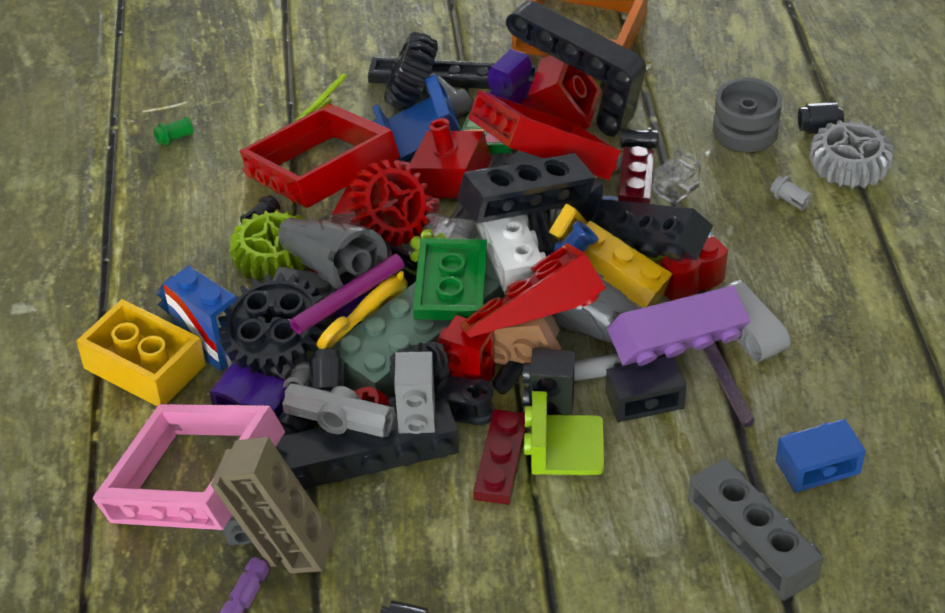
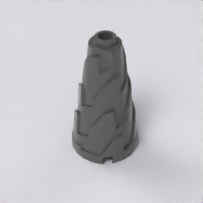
M293 217L284 220L279 227L278 239L282 247L300 258L304 265L318 272L319 277L329 282L337 290L387 259V248L382 237L375 231L365 227H358L343 222L342 225L322 219L319 222Z
M597 272L606 287L605 290L599 293L600 297L588 306L582 307L580 305L577 308L553 314L557 326L572 332L576 330L613 344L607 327L621 313L643 307L627 298L626 295L603 279L604 276ZM666 355L657 356V358L666 357Z

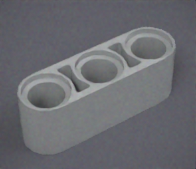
M736 280L714 289L735 286L751 320L740 331L742 335L735 340L752 359L760 362L790 348L791 340L787 329L744 282Z

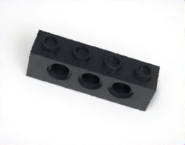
M575 153L464 172L457 200L473 221L478 224L562 208L565 204L572 206L587 203L595 176Z

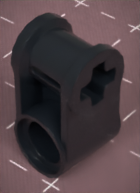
M449 375L440 383L434 384L435 401L447 399L454 421L473 425H485L491 422L495 407L491 403L493 387L487 380Z

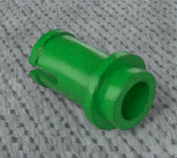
M184 117L165 125L158 123L157 127L153 128V133L159 145L164 144L168 146L170 141L187 135H193L194 130L190 119Z

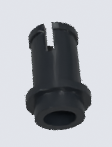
M649 127L648 130H621V148L636 146L648 148V150L658 148L659 132L658 130H653L652 127Z
M271 195L263 196L259 199V203L240 216V221L242 223V219L251 220L253 213L262 215L265 210L268 213H274L277 209L280 211V204Z

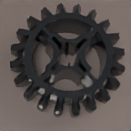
M415 31L407 37L391 70L384 92L385 102L391 104L392 107L400 110L411 108L416 104L421 92H423L426 84L425 79L431 73L438 51L437 41L432 39L431 36Z

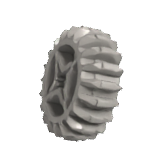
M851 119L848 123L838 120L836 125L827 123L826 128H819L818 133L814 135L811 141L809 157L812 170L818 171L819 178H827L828 184L836 182L839 184V187L848 185L852 190L855 186L859 185L865 189L867 184L876 186L878 180L885 179V176L892 168L894 146L891 144V138L885 136L883 130L876 131L875 125L866 126L863 121L861 123H854Z

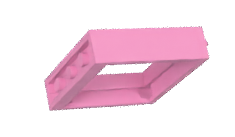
M159 404L95 493L93 500L110 523L223 530L232 514L212 488V481L205 492L140 489V487L177 434L241 436L239 440L269 437L276 447L285 430L270 406Z

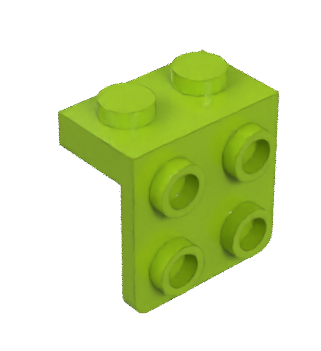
M532 391V406H525V427H532V433H525L524 455H532V474H602L604 472L602 417L597 415H547V391Z

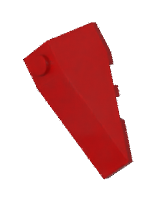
M566 243L530 269L534 273L531 277L521 281L515 280L507 286L506 297L502 300L498 297L488 301L463 321L460 327L469 337L571 310L580 305L585 307L595 302L600 297L599 293L605 290L606 287L586 254Z

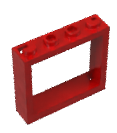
M478 90L468 119L508 147L543 159L575 153L594 176L610 180L612 173L617 169L616 162L621 150L576 123Z
M331 103L240 150L245 166L242 170L248 178L256 180L262 186H267L277 194H281L305 208H309L349 186L353 180L357 179V173L362 169L365 170L367 165L373 162L378 164L379 161L384 159L390 163L400 158L391 129ZM331 137L338 138L355 146L302 176H298L279 166Z

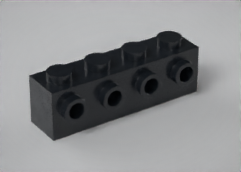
M601 199L591 218L593 223L638 252L651 258L666 256L678 262L682 259L697 261L713 227L694 208Z

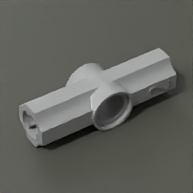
M290 383L285 391L283 401L284 413L318 421V424L324 430L332 434H342L346 429H351L383 438L388 437L395 417L394 407L361 400L353 390L344 386L334 387L331 392Z

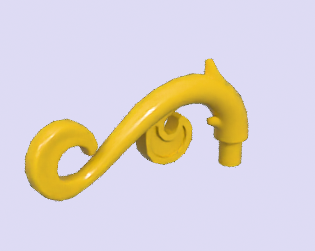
M400 271L398 274L392 275L380 283L360 302L347 318L341 316L336 319L320 336L316 344L319 349H331L360 321L363 322L379 310L380 307H383L406 290L408 284L404 278V272Z

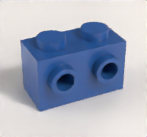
M842 419L832 423L826 422L818 427L800 432H791L783 437H779L775 461L794 493L861 474L866 450L846 419Z

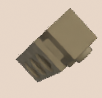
M269 437L235 440L232 449H226L212 481V488L270 567H277L280 557H282L281 562L289 573L323 571L335 537L333 531Z

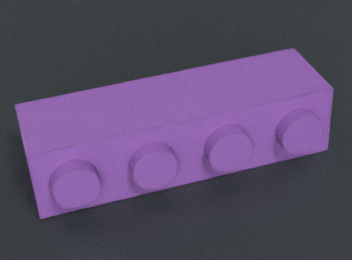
M733 285L621 313L607 327V330L622 364L627 365L637 362L638 366H642L654 361L657 356L675 357L683 353L687 348L694 347L696 351L712 345L717 340H722L723 343L731 342L742 335L740 331L751 320Z

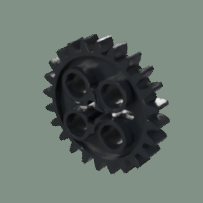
M279 273L276 281H272L269 274H266L264 283L261 284L254 278L252 279L253 287L248 289L243 285L240 286L242 295H235L236 302L224 310L226 316L218 317L221 328H219L220 343L231 362L236 360L240 369L247 365L252 374L259 367H261L264 375H268L271 367H275L277 372L282 374L283 365L286 364L294 370L296 369L295 360L299 358L307 362L308 359L305 353L318 350L315 342H318L323 331L329 327L326 319L330 318V315L301 334L294 332L290 325V319L324 299L323 295L319 294L316 286L310 287L307 279L299 283L295 274L288 281L285 280L283 273Z

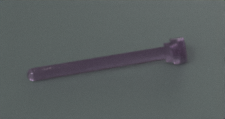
M714 342L712 345L704 348L703 351L741 424L744 427H751L755 419Z

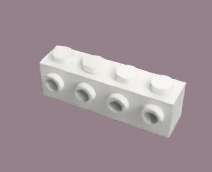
M527 214L476 224L481 239H487V253L505 295L508 290L507 286L515 280L521 281L531 277L534 273L530 268L546 257L544 252L539 253L538 239L535 231H530L528 228Z

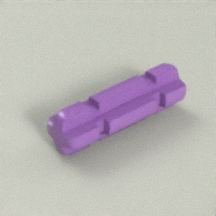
M253 557L249 560L244 569L247 572L241 574L228 597L231 601L225 602L220 613H244L243 611L249 608L261 586L259 582H263L269 572L268 563L264 559L260 560L257 557Z

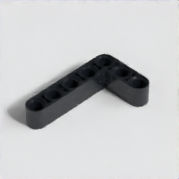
M526 0L507 16L506 26L512 35L605 83L596 119L597 126L602 133L607 136H615L633 119L646 72V64L641 56L532 0Z

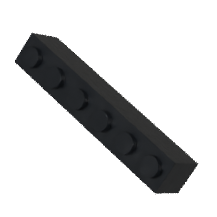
M447 399L435 401V433H399L397 410H395L392 430L388 437L383 438L351 429H346L342 434H332L320 427L282 436L276 449L303 489L306 490L319 485L341 482L349 478L375 474L379 471L410 466L414 463L444 458L459 453L458 429Z

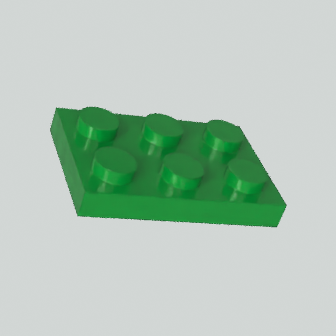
M420 239L413 305L414 319L453 320L456 315L468 318L484 305L487 239Z

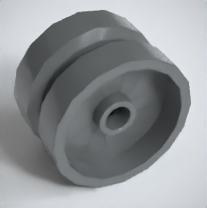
M738 78L724 83L717 90L712 131L716 140L727 148L742 152L761 151L770 147L777 140L783 99L780 91L771 83L755 78Z

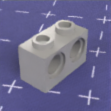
M395 352V396L399 433H435V392L432 352Z

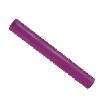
M397 254L387 258L290 319L292 329L297 334L303 333L404 268L403 260Z

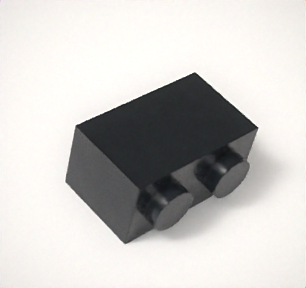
M674 357L656 358L654 361L642 366L633 363L606 369L605 393L617 422L684 409L687 385Z

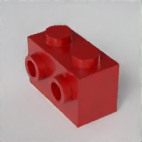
M456 315L450 325L442 329L438 339V343L443 345L448 355L449 375L470 379H483L490 383L495 375L494 331L469 337L460 327V324L467 318Z

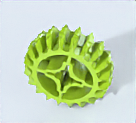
M277 209L274 213H268L266 210L262 215L253 213L251 220L242 219V225L235 226L234 234L230 235L229 251L237 271H241L244 278L252 276L257 281L265 279L266 274H269L271 280H273L278 267L304 271L305 267L308 266L304 265L300 258L285 250L278 239L279 227L282 222L291 217L303 220L301 215L293 216L291 211L283 214Z

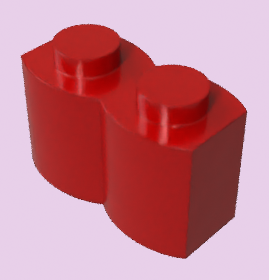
M715 236L707 238L697 261L682 259L678 262L664 256L661 260V267L672 273L664 295L670 301L693 296L699 290L710 289L722 283L726 275L728 249Z

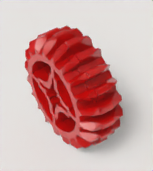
M384 159L379 161L378 164L373 162L367 165L366 170L362 169L357 173V179L353 180L349 185L354 191L348 193L346 197L353 204L348 206L346 211L355 212L356 217L351 220L352 224L360 223L362 227L378 233L384 241L399 247L402 243H410L414 236H420L423 231L422 227L428 225L430 221L426 215L431 214L433 209L427 206L426 203L431 201L433 196L425 195L424 190L428 184L419 183L418 180L421 173L410 174L411 165H405L401 168L399 160L389 163L388 160ZM393 183L396 184L401 190L395 188ZM371 193H372L373 198H374V202H373V205H372V206H371V201H370V195H371ZM398 199V201L393 203L391 207H381L382 205L388 203L387 201ZM407 202H408V208H409L408 213H407V210H406V204H407ZM377 216L383 218L387 225L380 221Z

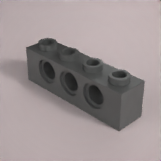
M724 458L690 477L688 501L783 602L819 580L823 562L819 549L813 543L808 542L796 530L789 518L783 517L771 505L770 500L764 493L758 492L748 482L745 474L740 469L735 468Z

